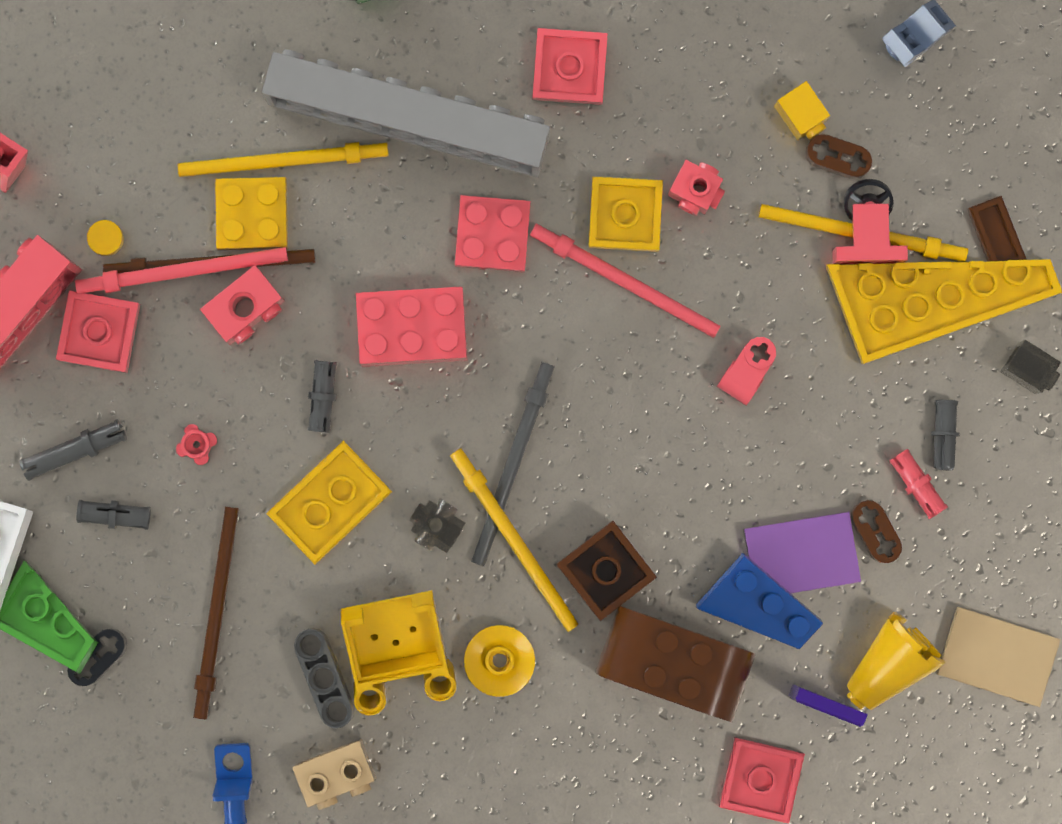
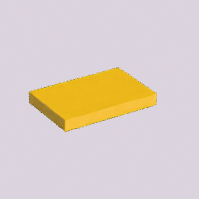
M343 440L266 514L316 565L383 502L392 491Z

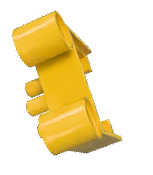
M432 590L341 608V626L354 678V705L361 714L375 715L384 709L386 705L385 682L423 674L424 689L430 699L446 701L455 694V669L452 662L446 656ZM437 676H444L447 678L442 682H436L432 680ZM367 690H373L377 692L372 696H366L362 694Z

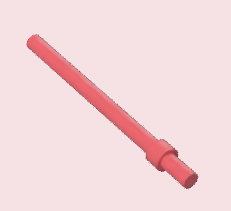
M537 223L530 233L531 237L553 248V253L564 259L566 256L712 338L716 336L721 327L574 244L575 240L564 234L560 237Z
M286 247L124 273H118L117 270L103 272V276L75 280L77 294L101 290L111 293L121 291V287L253 267L254 265L288 261Z

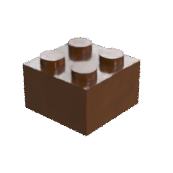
M611 521L556 564L599 621H602L657 578L614 521Z

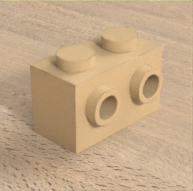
M362 739L315 756L292 767L307 807L317 805L318 810L338 803L336 796L350 791L351 797L371 790L370 783L377 779Z

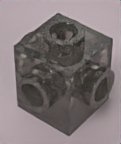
M439 499L437 504L430 500L426 506L420 503L409 520L414 524L411 531L417 534L414 539L416 543L431 552L436 546L445 553H449L467 523L454 516L458 509L442 499ZM435 518L440 519L442 522V527L437 532H433L430 529V522Z

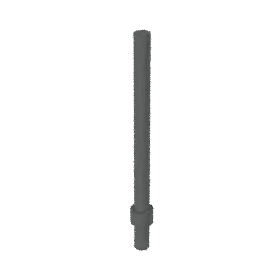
M541 362L533 388L529 387L524 400L527 402L494 496L503 511L510 496L540 407H545L549 395L546 393L555 366ZM489 514L471 561L484 567L498 530Z

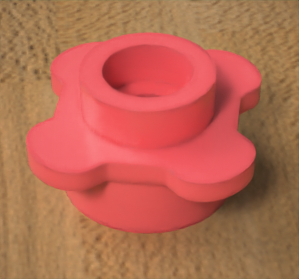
M190 424L185 427V435L181 443L177 444L176 452L181 457L188 456L194 459L197 465H204L209 461L208 454L211 447L217 444V437L214 433L202 432L197 425ZM196 441L200 443L198 448L193 446Z

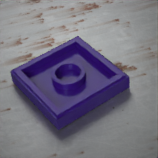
M794 684L788 695L790 699L859 727L864 726L868 714Z

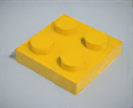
M286 177L215 179L217 250L276 249L282 247L288 249Z
M592 177L589 248L659 252L663 180Z

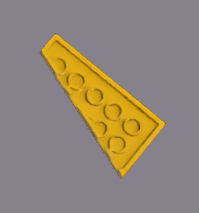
M1051 259L826 265L862 365L1062 293Z

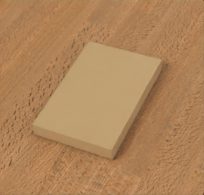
M957 607L941 659L945 660V664L937 670L936 674L1040 707L1061 639Z

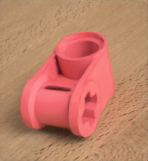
M765 337L751 339L745 345L736 361L732 362L717 387L747 406L775 360L776 348L774 343ZM761 344L766 347L765 354L769 356L768 360L761 359L758 362H754L752 360L754 353L750 350L751 347L758 348Z

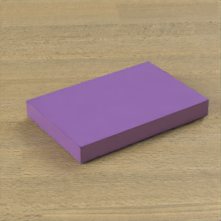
M849 512L744 529L748 557L790 593L861 582Z

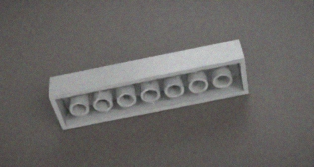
M284 49L283 54L276 52L272 54L262 94L269 106L539 178L550 136V126L544 124L545 120L543 118L530 114H524L523 119L509 115V109L496 105H490L489 109L475 106V100L463 96H455L454 100L441 97V91L430 87L421 86L420 91L407 88L405 81L392 77H387L386 82L373 79V74L363 69L352 68L351 72L338 69L337 63L325 59H318L317 63L303 60V54L292 50Z

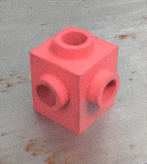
M685 160L668 196L679 201L678 207L694 216H697L698 212L705 215L709 206L716 210L725 193V190L719 188L723 178L717 176L719 171L706 163L700 162L698 166ZM693 186H701L704 192L695 191Z

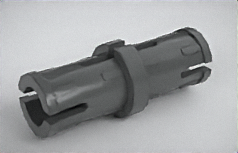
M314 360L312 392L308 393V399H311L308 431L330 433L332 403L336 401L337 394H333L337 362Z
M79 500L76 521L77 523L108 525L109 529L124 526L148 530L151 507L119 505V501L113 500L110 504Z

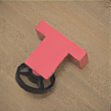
M864 179L854 183L847 190L843 201L846 215L853 221V246L836 247L832 251L833 264L905 263L908 260L907 246H890L889 215L894 204L891 190L885 183L876 179ZM867 185L878 186L885 190V192L877 196L872 193H866L861 196L854 191ZM889 197V204H882ZM849 198L858 203L852 205V213L848 209Z

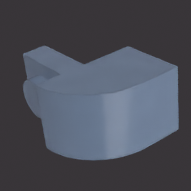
M931 0L922 5L903 23L891 29L882 39L886 44L888 53L906 67L935 45L956 25L935 0Z

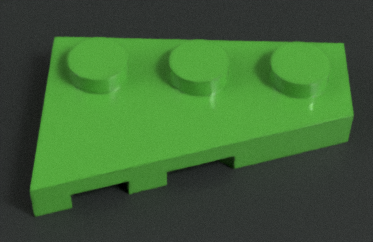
M23 561L7 589L0 610V630L80 674L97 646V640L28 562Z

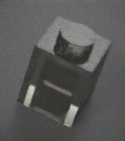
M1027 340L1018 342L1000 372L1034 394H1039L1044 389L1050 391L1060 377V373L1056 370L1061 362Z

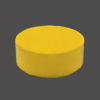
M100 220L89 228L87 242L95 253L101 256H112L122 248L124 235L121 228L114 222Z

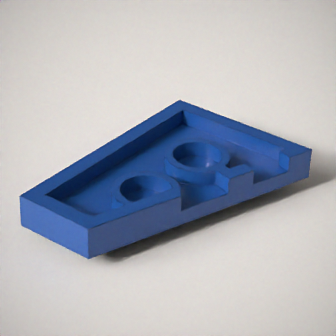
M744 553L738 557L696 604V608L797 649H800L823 625L822 620Z

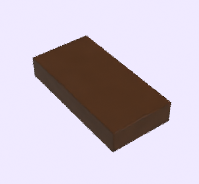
M1002 196L967 209L987 261L1027 260Z

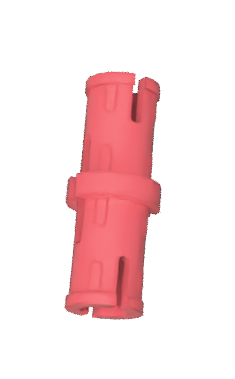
M909 449L904 450L889 461L906 484L907 488L905 490L908 495L913 494L929 520L948 508L947 504L944 503L930 483V480H932L931 476L924 474L910 454Z

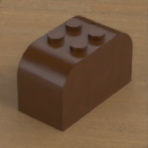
M620 606L616 610L595 673L636 690L722 720L733 722L756 653Z

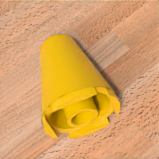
M893 612L888 617L847 683V688L850 691L847 697L861 710L864 707L873 710L940 669L945 664V660L940 659L942 656L940 652L916 627L914 629L911 627L907 629L903 626L907 619L897 612Z

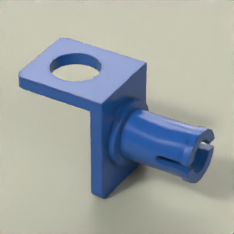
M248 743L218 744L214 748L217 780L213 792V801H223L224 824H247L245 800L249 799L253 783L250 745ZM228 753H237L243 758L244 763L241 768L237 770L226 768L223 758Z

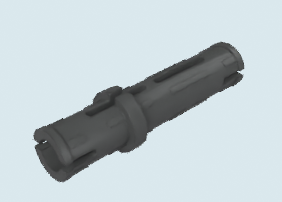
M117 419L91 432L88 429L80 432L81 436L28 458L21 459L19 462L22 470L36 465V467L28 469L24 476L30 481L37 476L87 455L90 457L97 456L99 450L126 441L127 437L124 430L110 435L123 427L121 422Z

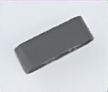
M315 628L304 630L298 634L294 643L299 663L324 724L331 728H341L348 724L354 716L353 701L326 634L320 629ZM310 634L318 637L321 642V648L315 655L306 653L302 646L303 639ZM327 668L333 673L334 682L331 687L323 688L317 684L315 675L318 669ZM338 701L345 705L347 715L344 720L336 721L329 716L328 707L332 702Z

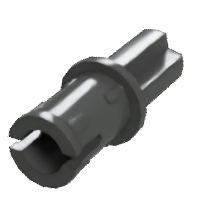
M935 400V431L931 432V435L935 436L933 467L937 470L950 471L955 467L956 437H960V433L956 432L958 401Z

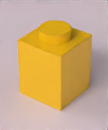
M807 81L778 99L774 105L797 141L805 135L811 140L826 129L823 123L828 120L830 114Z

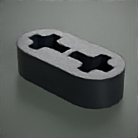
M106 629L99 632L94 637L98 644L87 661L88 663L92 658L97 661L90 668L92 677L84 676L79 678L77 672L68 668L67 672L70 680L78 686H88L97 682L125 653L127 640L122 632L116 629ZM115 636L118 640L115 644L118 649L117 652L108 651L101 657L98 652L105 646L102 639L104 637L110 639Z

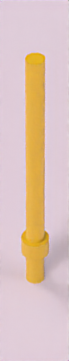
M359 142L345 143V147L178 163L179 177L337 161H347V164L361 163V159L389 156L387 142L360 145Z
M761 204L759 218L853 238V223ZM889 231L890 246H907L908 250L921 252L923 257L936 260L939 256L966 262L968 248L941 243L942 239L927 236L926 239Z
M462 448L450 454L449 456L465 478L463 483L470 493H475L566 631L569 632L577 627L579 623L485 484L487 479L481 470L475 469Z

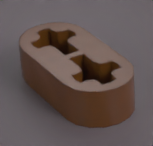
M817 135L811 139L806 147V157L811 165L849 179L862 178L869 172L872 166V157L867 149L830 135ZM822 142L828 144L827 150L837 154V157L826 155L823 160H819L817 158L818 152L813 150V146L819 147ZM855 154H859L861 156L860 162L864 163L865 166L852 171L850 170L851 164L841 160V156L852 158Z
M869 500L855 505L851 512V520L870 556L879 563L894 562L902 552V544L883 508L878 503ZM863 507H866L867 510L876 511L877 515L873 517V522L877 527L876 530L873 531L869 523H861L859 521V517L863 515L861 510ZM880 533L884 541L893 542L894 546L890 548L892 555L889 557L885 553H877L876 549L880 546L876 534Z

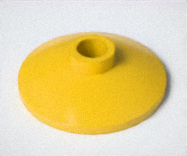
M495 625L481 630L471 639L465 651L464 667L468 679L479 691L490 696L504 697L517 693L529 682L535 668V654L531 643L520 631L509 626ZM496 654L505 655L507 663L503 667L494 665L493 657Z

